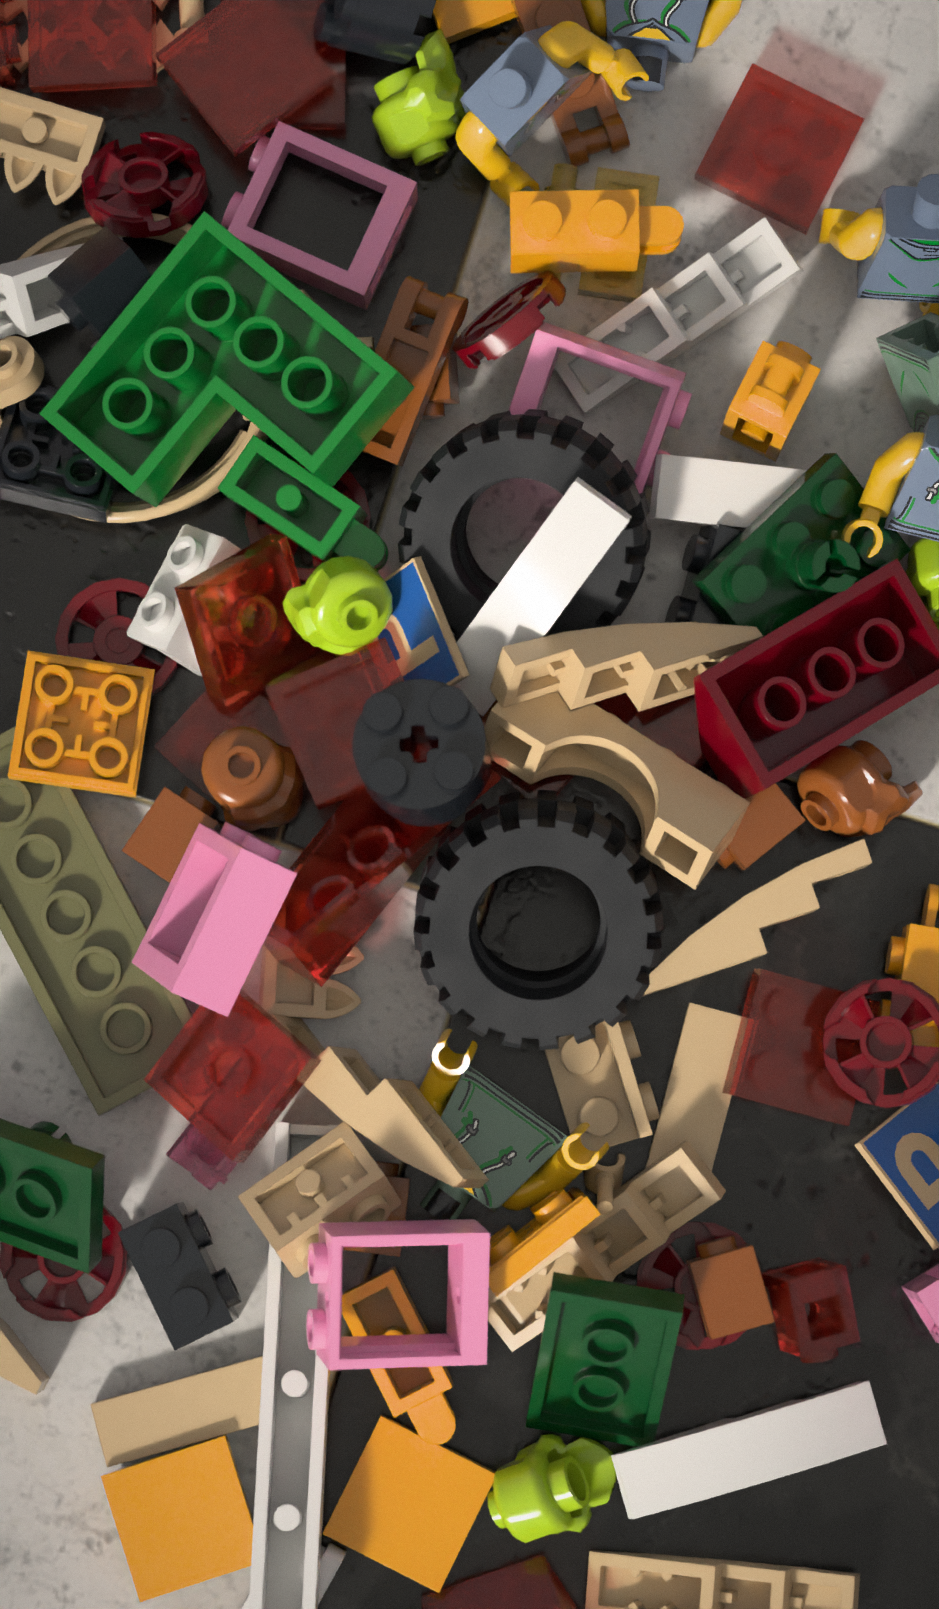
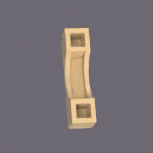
M558 691L504 708L497 702L491 709L484 727L490 747L491 760L529 784L555 775H580L602 782L618 792L630 804L639 820L642 832L640 855L693 889L697 888L732 842L750 802L734 793L725 784L710 778L677 757L671 750L661 747L623 723L614 714L604 711L597 705L592 703L570 710Z

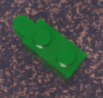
M255 435L252 436L217 488L229 499L323 562L335 557L352 556L364 559L379 571L388 561L389 550L386 543L377 533L362 524L368 515L361 506Z

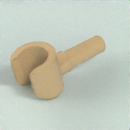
M617 1153L615 1165L602 1166L597 1163L589 1170H585L584 1183L590 1191L597 1194V1210L604 1215L613 1211V1192L621 1187L626 1160L625 1155L622 1153Z

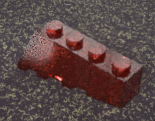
M429 743L417 745L416 752L412 753L415 763L427 761V752L432 750ZM491 769L486 786L471 804L501 780L496 771ZM361 779L289 868L297 873L263 944L279 963L322 987L455 819L435 826L405 824L392 817V815L375 803Z

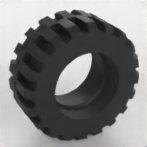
M528 409L524 414L512 415L509 410L493 414L487 420L478 424L473 422L459 431L435 452L428 463L418 472L410 486L412 492L409 500L402 506L399 525L404 527V537L397 543L399 562L407 563L412 558L421 556L450 629L455 634L456 643L499 585L483 572L470 551L466 535L469 513L475 501L484 491L501 481L512 478H526L542 482L556 489L564 496L577 477H579L632 516L543 637L567 631L611 626L615 619L622 615L636 591L645 570L644 564L650 550L651 530L647 529L646 517L650 511L645 493H639L634 483L638 475L628 459L621 462L611 451L615 444L601 432L597 437H594L581 429L584 422L568 415L562 420L548 417V410Z
M538 790L537 798L520 799L518 791L500 795L498 805L486 809L481 803L466 812L465 822L458 828L450 826L440 837L436 852L433 856H429L421 875L419 890L417 891L413 929L415 950L420 951V969L427 985H436L439 990L438 1002L451 1016L459 1011L467 1017L466 1028L484 1037L488 1030L491 1029L501 1033V1045L518 1049L521 1047L522 1038L539 1039V1050L559 1049V1037L572 1034L577 1044L596 1037L595 1026L604 1020L612 1027L627 1015L626 1004L631 998L640 1000L649 987V972L652 967H658L662 951L661 930L664 929L659 886L655 871L651 870L648 859L640 855L641 843L638 838L632 840L626 834L625 824L611 812L602 816L594 811V802L575 795L573 802L557 799V791ZM528 866L554 867L578 877L592 890L600 911L599 931L593 945L575 961L552 970H525L514 967L499 959L482 942L477 925V911L480 900L487 887L496 879L510 871Z

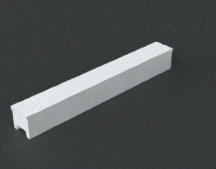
M276 1122L273 1171L338 1125H297ZM270 1243L248 1609H318L331 1370L318 1357L316 1349H309L307 1342V1313L309 1309H317L318 1283L310 1282L308 1271L302 1276L294 1278Z

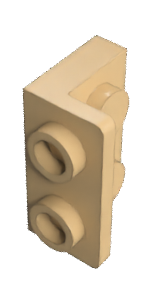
M604 1020L595 1026L596 1037L579 1044L575 1041L573 1034L559 1037V1049L544 1050L569 1133L571 1134L583 1122L590 1124V1127L580 1136L583 1146L591 1151H598L606 1142L611 1147L653 1135L649 1122L660 1119L649 1081L637 1084L630 1060L641 1057V1053L630 1020L618 1022L613 1027Z
M342 1122L238 1196L294 1278H298L308 1271V1249L310 1243H319V1223L386 1221L390 1213L401 1205L400 1198L385 1174L350 1126L345 1122Z

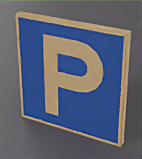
M421 556L414 557L384 579L392 594L393 612L385 628L374 639L373 645L358 653L373 693L381 692L393 684L411 679H430L454 686L469 676Z
M938 1083L934 1091L913 1104L900 1107L854 1145L933 1250L939 1248Z

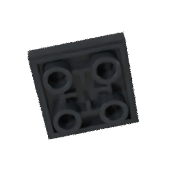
M40 384L37 390L28 398L7 406L0 427V499L107 523L119 482L39 414L60 389Z

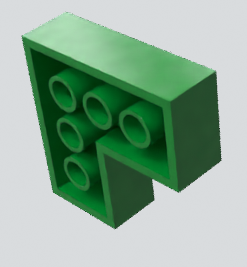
M204 211L39 414L132 494L157 507L236 409L311 473L333 487L415 387L396 369Z

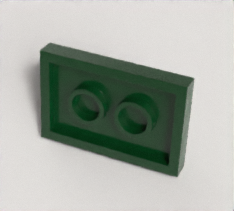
M825 453L708 564L692 582L727 625L757 627L764 637L833 595L847 590L857 581L895 559L900 561L911 549L897 531L884 528L886 517H881L878 523V527L882 531L883 543L881 549L874 556L866 557L868 548L873 543V533L868 527L862 526L855 529L851 535L850 543L842 541L841 536L845 526L861 516L863 509L858 506L864 488L837 453Z
M0 1118V1241L89 1274L102 1260L105 1155L73 1144L67 1133L60 1139L52 1137L59 1128V1126L52 1122H37L29 1129Z
M553 1272L525 1427L636 1447L655 1441L682 1319L685 1294Z

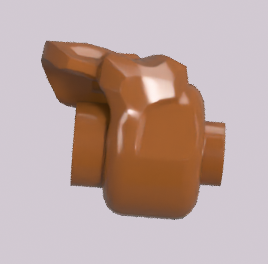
M246 726L226 729L211 740L203 753L201 772L207 789L222 806L226 822L245 831H254L260 828L280 827L296 818L302 805V783L306 774L305 762L298 749L279 745L273 739L261 733L257 728Z
M857 740L850 747L838 745L811 761L802 770L797 781L798 793L802 801L801 810L805 818L820 830H831L844 837L873 835L883 831V828L893 818L906 812L923 795V792L916 780L906 786L889 781L892 777V767L889 760L881 750L864 740Z

